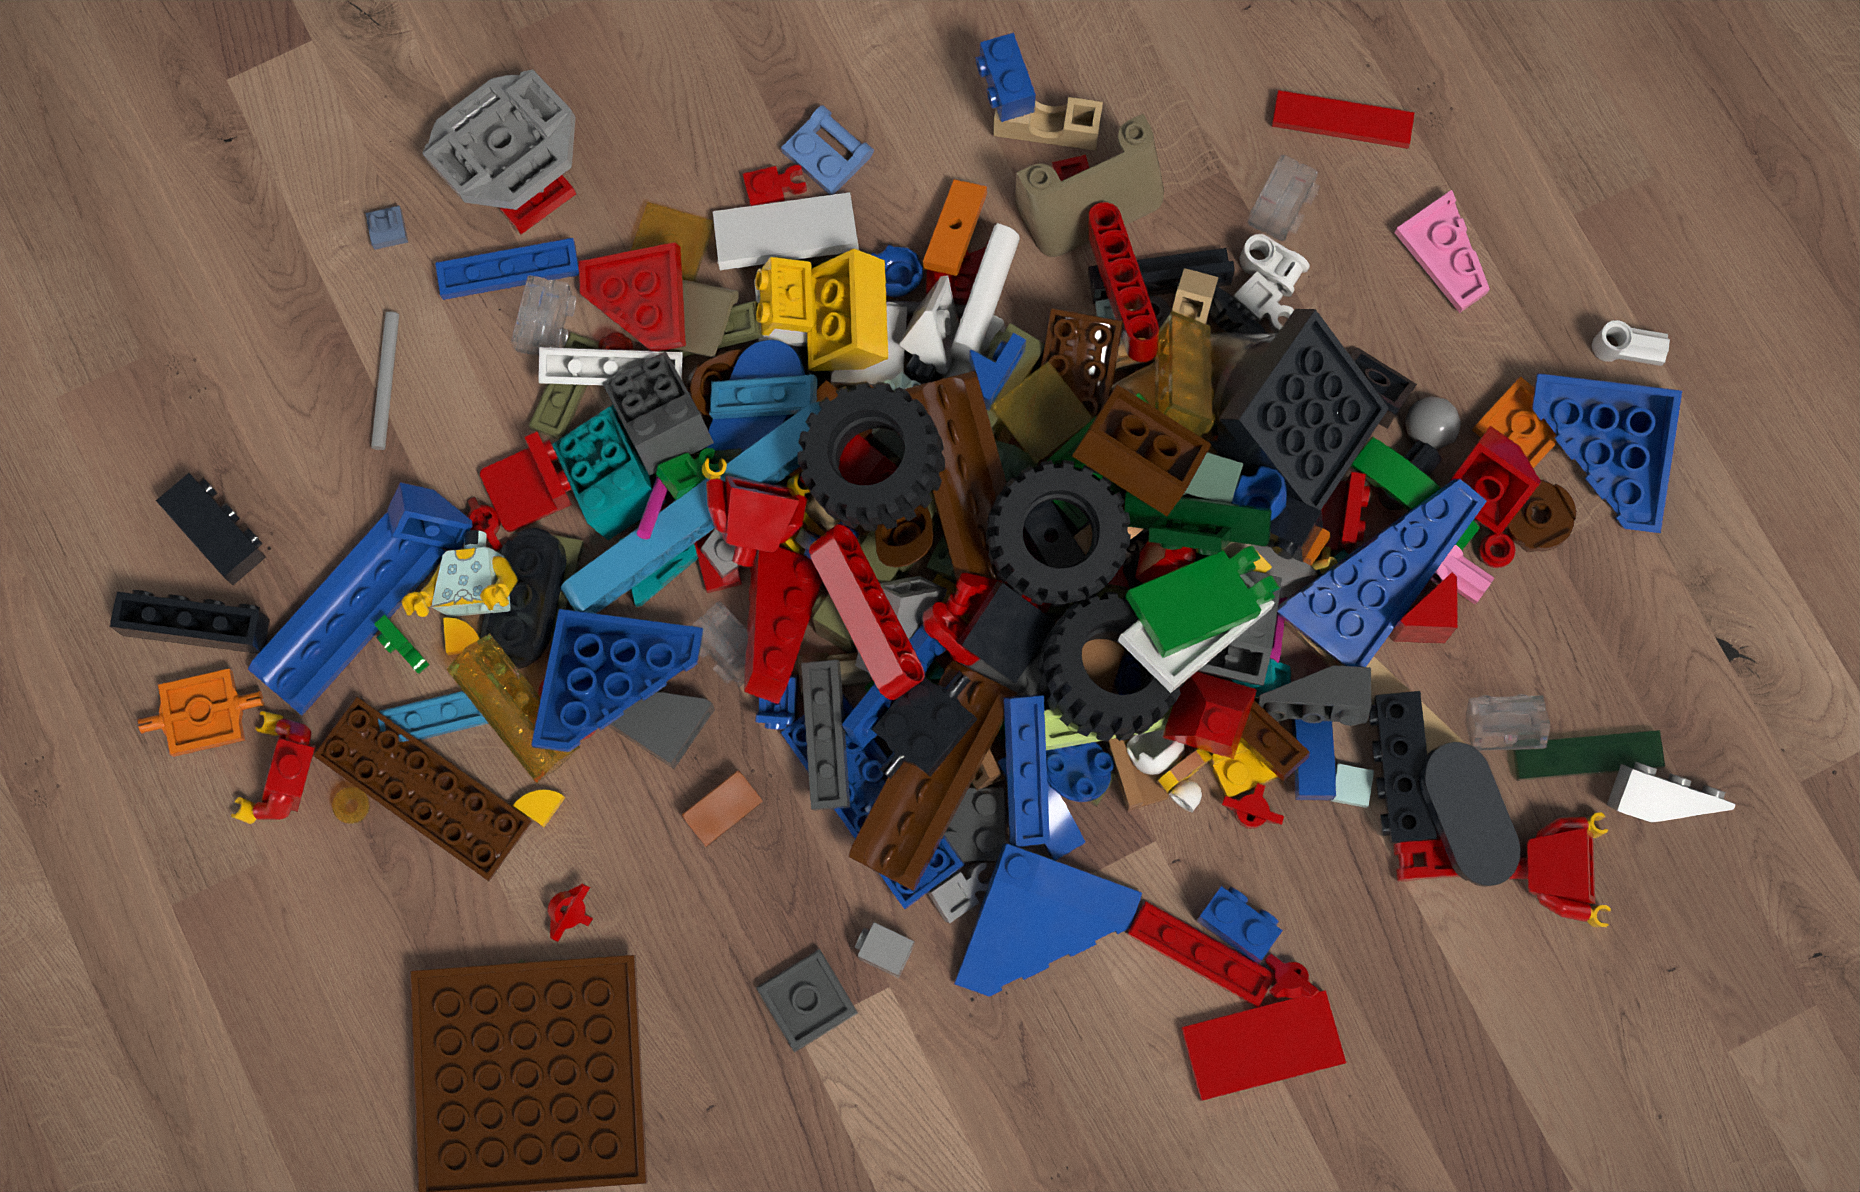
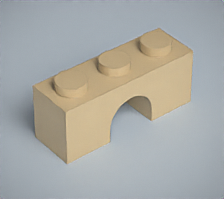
M1068 97V103L1063 106H1047L1035 100L1034 113L1001 122L996 109L994 136L1096 151L1103 102Z

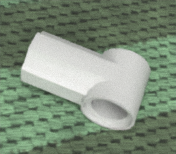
M1616 320L1607 323L1595 336L1592 342V351L1597 358L1605 362L1623 359L1662 366L1669 351L1670 339H1668V334L1630 328L1625 322ZM1606 336L1615 338L1618 346L1611 345L1607 341Z

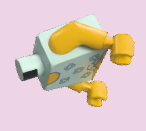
M470 530L465 532L464 549L446 551L442 555L441 564L429 583L420 592H412L404 596L401 602L407 616L412 615L416 610L419 617H425L428 615V607L431 605L432 608L449 617L510 611L509 594L517 583V576L503 555L486 547L487 534L485 532Z

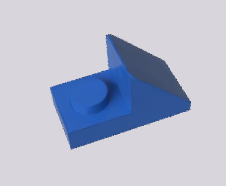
M1015 333L1012 334L1008 342L1002 340L998 345L992 358L996 362L973 350L969 351L972 371L975 370L985 406L989 411L1025 352L1026 339Z

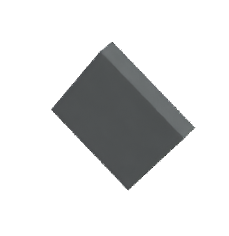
M820 949L756 987L794 1053L858 1014Z

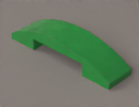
M1370 437L1351 464V467L1358 473L1366 474L1365 479L1372 485L1381 487L1408 511L1441 489L1440 486L1411 462L1375 437ZM1474 520L1455 544L1461 550L1465 548L1480 529Z

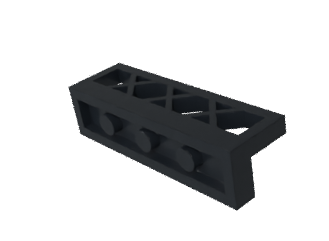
M1227 248L1137 260L1148 296L1177 293L1184 268L1218 277L1216 284L1218 287L1231 285L1235 272L1234 262L1228 259ZM1098 265L1088 266L1093 304L1096 301L1107 300L1108 296Z

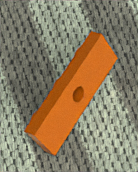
M953 180L923 259V269L958 275L987 196V186Z

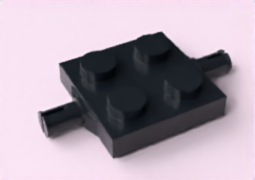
M958 671L946 688L933 684L924 677L922 682L896 699L872 729L875 734L887 742L893 752L881 768H879L882 773L892 779L901 765L906 762L907 764L917 766L930 777L977 720L971 712L961 705L957 698L967 684L971 682L967 676Z

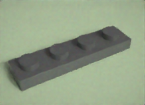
M827 660L801 663L811 810L850 807L845 729L842 726L844 722L840 661Z

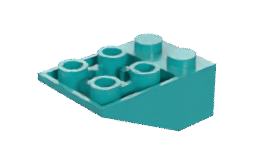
M609 406L552 444L586 522L607 540L642 519L656 481L654 474L649 476L625 427L614 409Z

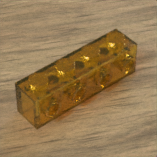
M1172 311L1159 329L1158 352L1155 356V408L1201 437L1203 433L1206 434L1210 431L1215 419V414L1212 412L1214 389L1211 388V377L1214 366L1211 365L1213 342L1210 340V326Z
M491 634L465 647L446 669L536 783L559 769L580 748V746H577L570 752L532 747L531 744L541 697Z

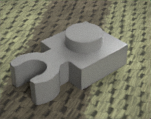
M976 862L972 864L967 871L966 877L960 871L954 872L928 892L945 922L951 923L979 903L974 893L979 890L987 891L991 879L988 878L982 883L978 880L979 873L987 867L985 863Z

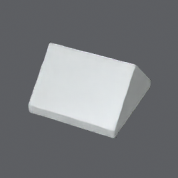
M941 276L916 308L899 346L912 355L917 354L920 357L919 359L927 365L934 364L937 368L936 371L940 374L947 373L953 361L950 352L959 327L948 276Z

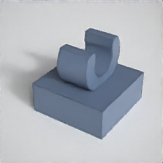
M400 206L365 213L374 250L408 243L403 212Z

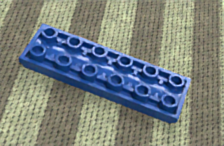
M387 512L252 660L248 670L303 716L379 631L374 623L383 615L390 619L401 607V601L404 596L418 588L441 562L442 555L446 551L438 546L392 537Z
M843 694L845 721L854 710V707ZM804 714L783 730L781 734L808 771ZM845 731L850 807L834 810L856 839L888 779L879 768H881L889 756L876 738L871 739L863 749L853 743ZM944 835L915 891L882 874L880 875L902 907L907 909L931 889L964 866V863Z

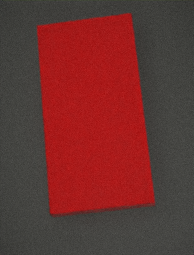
M1326 990L1318 992L1314 997L1301 996L1181 1027L1200 1101L1346 1064Z

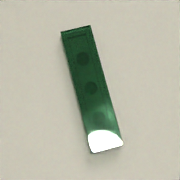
M1660 730L1518 742L1512 745L1517 781L1619 772L1621 764L1633 768L1635 762L1656 769L1665 767Z

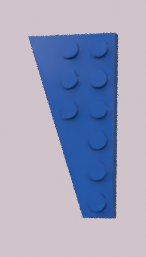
M1453 479L1278 605L1277 614L1341 665L1366 667L1487 500L1461 479Z

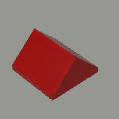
M1451 572L1408 612L1389 635L1390 639L1393 642L1445 644L1458 628L1457 576Z

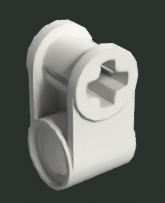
M1264 234L1251 236L1246 241L1239 257L1240 265L1246 273L1253 276L1256 272H1259L1283 296L1287 297L1293 294V286L1300 275L1306 273L1310 268L1308 261L1300 254L1288 250ZM1260 250L1264 253L1265 259H1254L1249 251ZM1287 270H1290L1289 274L1284 276Z

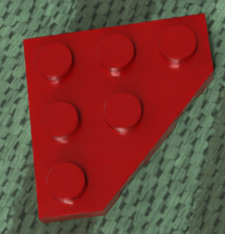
M676 242L579 261L580 294L651 351H663L686 346L681 247Z

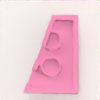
M1451 190L1397 227L1395 234L1457 311L1461 313L1485 296L1490 288L1476 251L1471 247L1466 233L1467 227L1463 218H1460L1455 204L1456 199Z

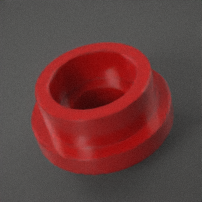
M1495 532L1490 533L1482 539L1479 545L1481 560L1492 568L1507 566L1513 560L1516 552L1514 542L1504 533H1501L1500 536ZM1492 546L1500 547L1502 556H1494L1490 548Z

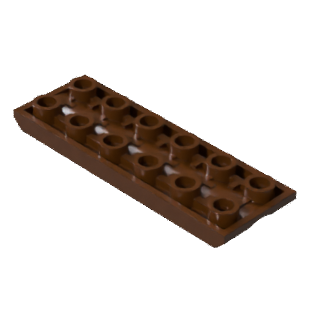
M1051 308L1026 451L1027 454L1039 460L1037 467L1041 462L1047 461L1095 418L1110 396L1123 321Z
M974 370L906 388L904 390L909 392L912 399H918L923 404L942 438L945 470L939 472L942 482L939 490H932L956 582L963 573L1001 581L997 576L999 571L995 565H991L988 557L990 551L988 544H986L985 533L992 506L1007 482L977 374Z
M952 661L947 666L938 685L946 688L958 671L967 676L971 682L967 684L957 698L961 705L977 718L976 722L931 777L917 766L907 764L906 762L901 765L892 779L888 777L848 856L912 891H915L1005 720L1004 697L1018 695L1017 692L955 661Z
M356 697L313 755L487 881L492 879L508 854L533 822L358 697ZM378 719L385 723L386 731L382 732L380 730ZM399 735L404 736L406 738L405 740L408 741L402 742Z

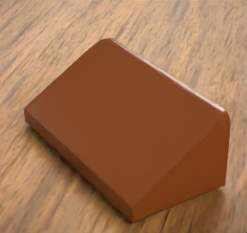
M738 770L681 816L703 845L707 847L763 803V800Z

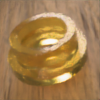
M348 787L337 793L333 800L332 808L334 815L341 822L356 824L367 816L370 809V801L368 796L360 789ZM351 800H356L358 803L357 809L354 812H347V803Z

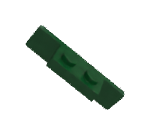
M1128 491L1126 492L1125 512L1129 513L1130 518L1128 527L1148 529L1149 542L1160 543L1162 548L1176 550L1188 547L1195 548L1197 553L1203 555H1215L1222 552L1230 542L1266 546L1269 543L1272 512L1268 508L1182 496L1168 516H1165Z

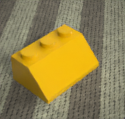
M851 249L812 268L813 328L807 333L808 370L813 372L864 370L887 360L888 333L885 260L856 249Z

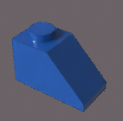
M401 482L387 508L392 537L452 550H461L465 542V532L470 531L473 526L471 519L435 490Z

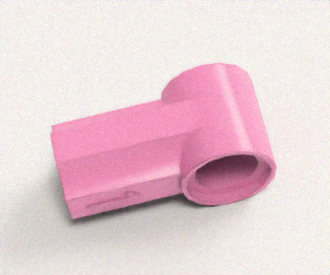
M1455 545L1430 580L1440 584L1453 572L1457 576V593L1473 604H1476L1490 586L1494 577L1463 557L1462 550Z

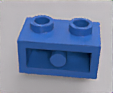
M1014 32L980 42V56L975 57L976 66L980 77L986 78L989 88H986L990 106L992 109H997L1001 122L1034 113L1036 94Z
M1221 886L1196 922L1240 954L1259 964L1283 931L1276 926L1279 921L1263 909H1260L1259 912L1252 909L1246 904L1248 898L1235 888L1230 887L1226 890Z

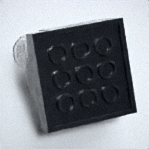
M1294 309L1278 334L1237 332L1209 334L1202 341L1198 349L1196 360L1198 374L1206 385L1216 388L1212 406V436L1208 440L1221 457L1243 463L1241 475L1253 476L1257 473L1260 466L1278 470L1285 480L1288 496L1321 510L1389 407L1317 310Z

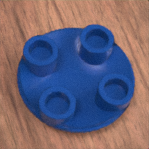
M1096 742L1046 750L1047 781L1061 796L1076 802H1089L1100 797L1108 788L1111 780V771L1114 768V761Z

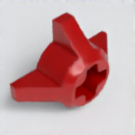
M475 497L467 500L471 508L467 515L472 520L473 526L471 530L485 532L487 534L486 540L490 542L494 551L497 552L502 549V545L496 536L501 523L497 512L490 506L479 505Z
M1259 783L1256 784L1253 794L1244 796L1240 801L1224 796L1222 802L1223 806L1235 812L1239 824L1247 829L1259 828L1265 822L1282 825L1284 819L1283 815L1270 811L1268 802L1263 798L1266 786ZM1247 814L1256 816L1253 821L1246 819Z
M582 883L568 891L559 892L550 900L548 914L551 918L550 938L558 942L566 929L573 928L579 923L589 927L593 918L585 913L583 902L590 890L589 886ZM563 905L568 906L566 911L561 910Z
M1270 954L1265 959V962L1275 973L1276 984L1269 990L1274 997H1314L1319 992V989L1310 983L1309 974L1304 965L1298 962L1283 963L1273 954Z

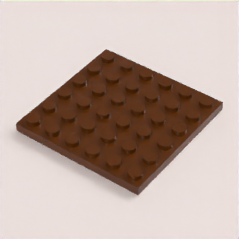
M636 955L410 971L419 1192H536L648 1183Z

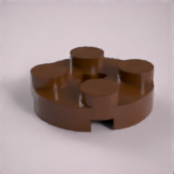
M1541 480L1539 486L1505 528L1508 536L1516 544L1520 545L1524 551H1549L1560 546L1570 536L1574 527L1577 510L1571 495L1558 484L1553 485ZM1536 507L1537 510H1545L1548 513L1544 518V524L1532 520V508Z

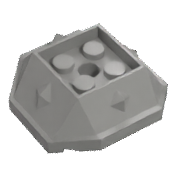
M533 69L523 71L520 75L496 77L487 81L436 120L430 134L429 143L425 145L422 154L427 162L465 203L517 210L537 193L543 192L545 187L572 167L576 117L570 107Z

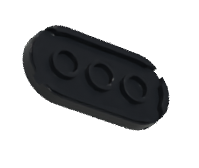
M540 528L524 529L516 533L518 536L512 541L508 540L503 545L500 554L508 560L517 576V583L509 594L510 611L484 614L480 634L482 647L494 663L507 669H521L539 659L549 643L567 560L562 543L554 535Z
M1451 742L1434 748L1424 760L1426 762L1420 771L1419 781L1422 794L1453 869L1465 881L1468 880L1477 886L1488 887L1505 882L1513 875L1519 864L1520 842L1488 762L1476 748L1466 743Z

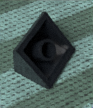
M1357 347L1350 356L1389 407L1379 423L1388 429L1417 384Z

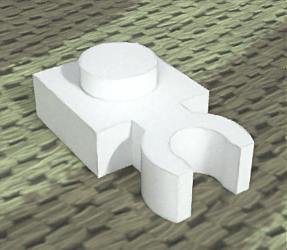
M1256 272L1233 296L1258 319L1257 323L1265 316L1269 320L1271 330L1276 334L1283 327L1278 322V317L1285 316L1289 318L1294 311L1293 308L1286 305L1281 306L1278 303L1283 294L1259 272Z

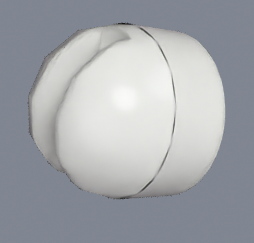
M1185 780L1177 784L1169 795L1180 807L1193 812L1201 801L1202 792L1196 782Z

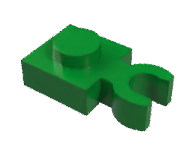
M706 448L701 451L697 459H693L687 452L658 465L656 475L674 499L677 500L706 479L702 473V465L707 458H709V461L713 460L715 450L713 448ZM709 463L710 470L713 472L718 471L719 463Z
M383 615L374 623L381 632L376 638L390 654L397 650L418 674L429 666V663L386 615Z

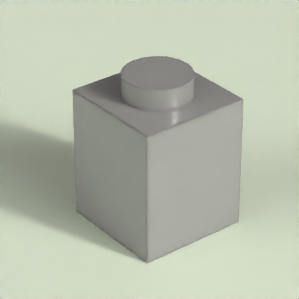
M874 922L870 930L866 928L862 930L855 948L860 950L858 954L859 960L899 979L915 943L913 940Z

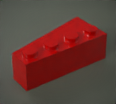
M778 547L775 552L757 550L753 566L750 567V605L747 620L748 644L744 678V692L779 704L788 685L822 583V579L812 559Z

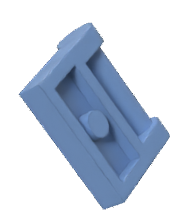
M822 105L814 111L811 118L781 147V150L795 165H801L802 171L829 195H834L871 158L874 149L867 143L862 144L834 120L831 117V111ZM822 127L853 154L848 161L816 134Z

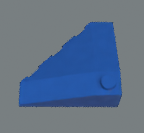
M1537 373L1532 410L1540 420L1544 418L1556 434L1554 439L1570 460L1575 459L1587 474L1584 478L1600 499L1603 500L1605 498L1617 513L1615 518L1624 529L1661 533L1682 391Z
M559 609L531 744L532 747L570 752L581 744L580 741L597 729L600 731L623 716L624 710L640 699L646 700L667 685L666 682L683 670L687 672L696 666L699 659L703 628Z
M1003 843L954 984L990 997L1002 991V986L1020 977L1025 980L1049 968V963L1067 954L1072 957L1097 945L1096 940L1116 931V934H1119L1131 928L1142 893Z

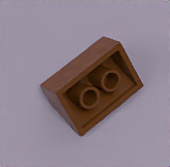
M1117 384L1072 456L1165 516H1168L1189 487L1211 444Z

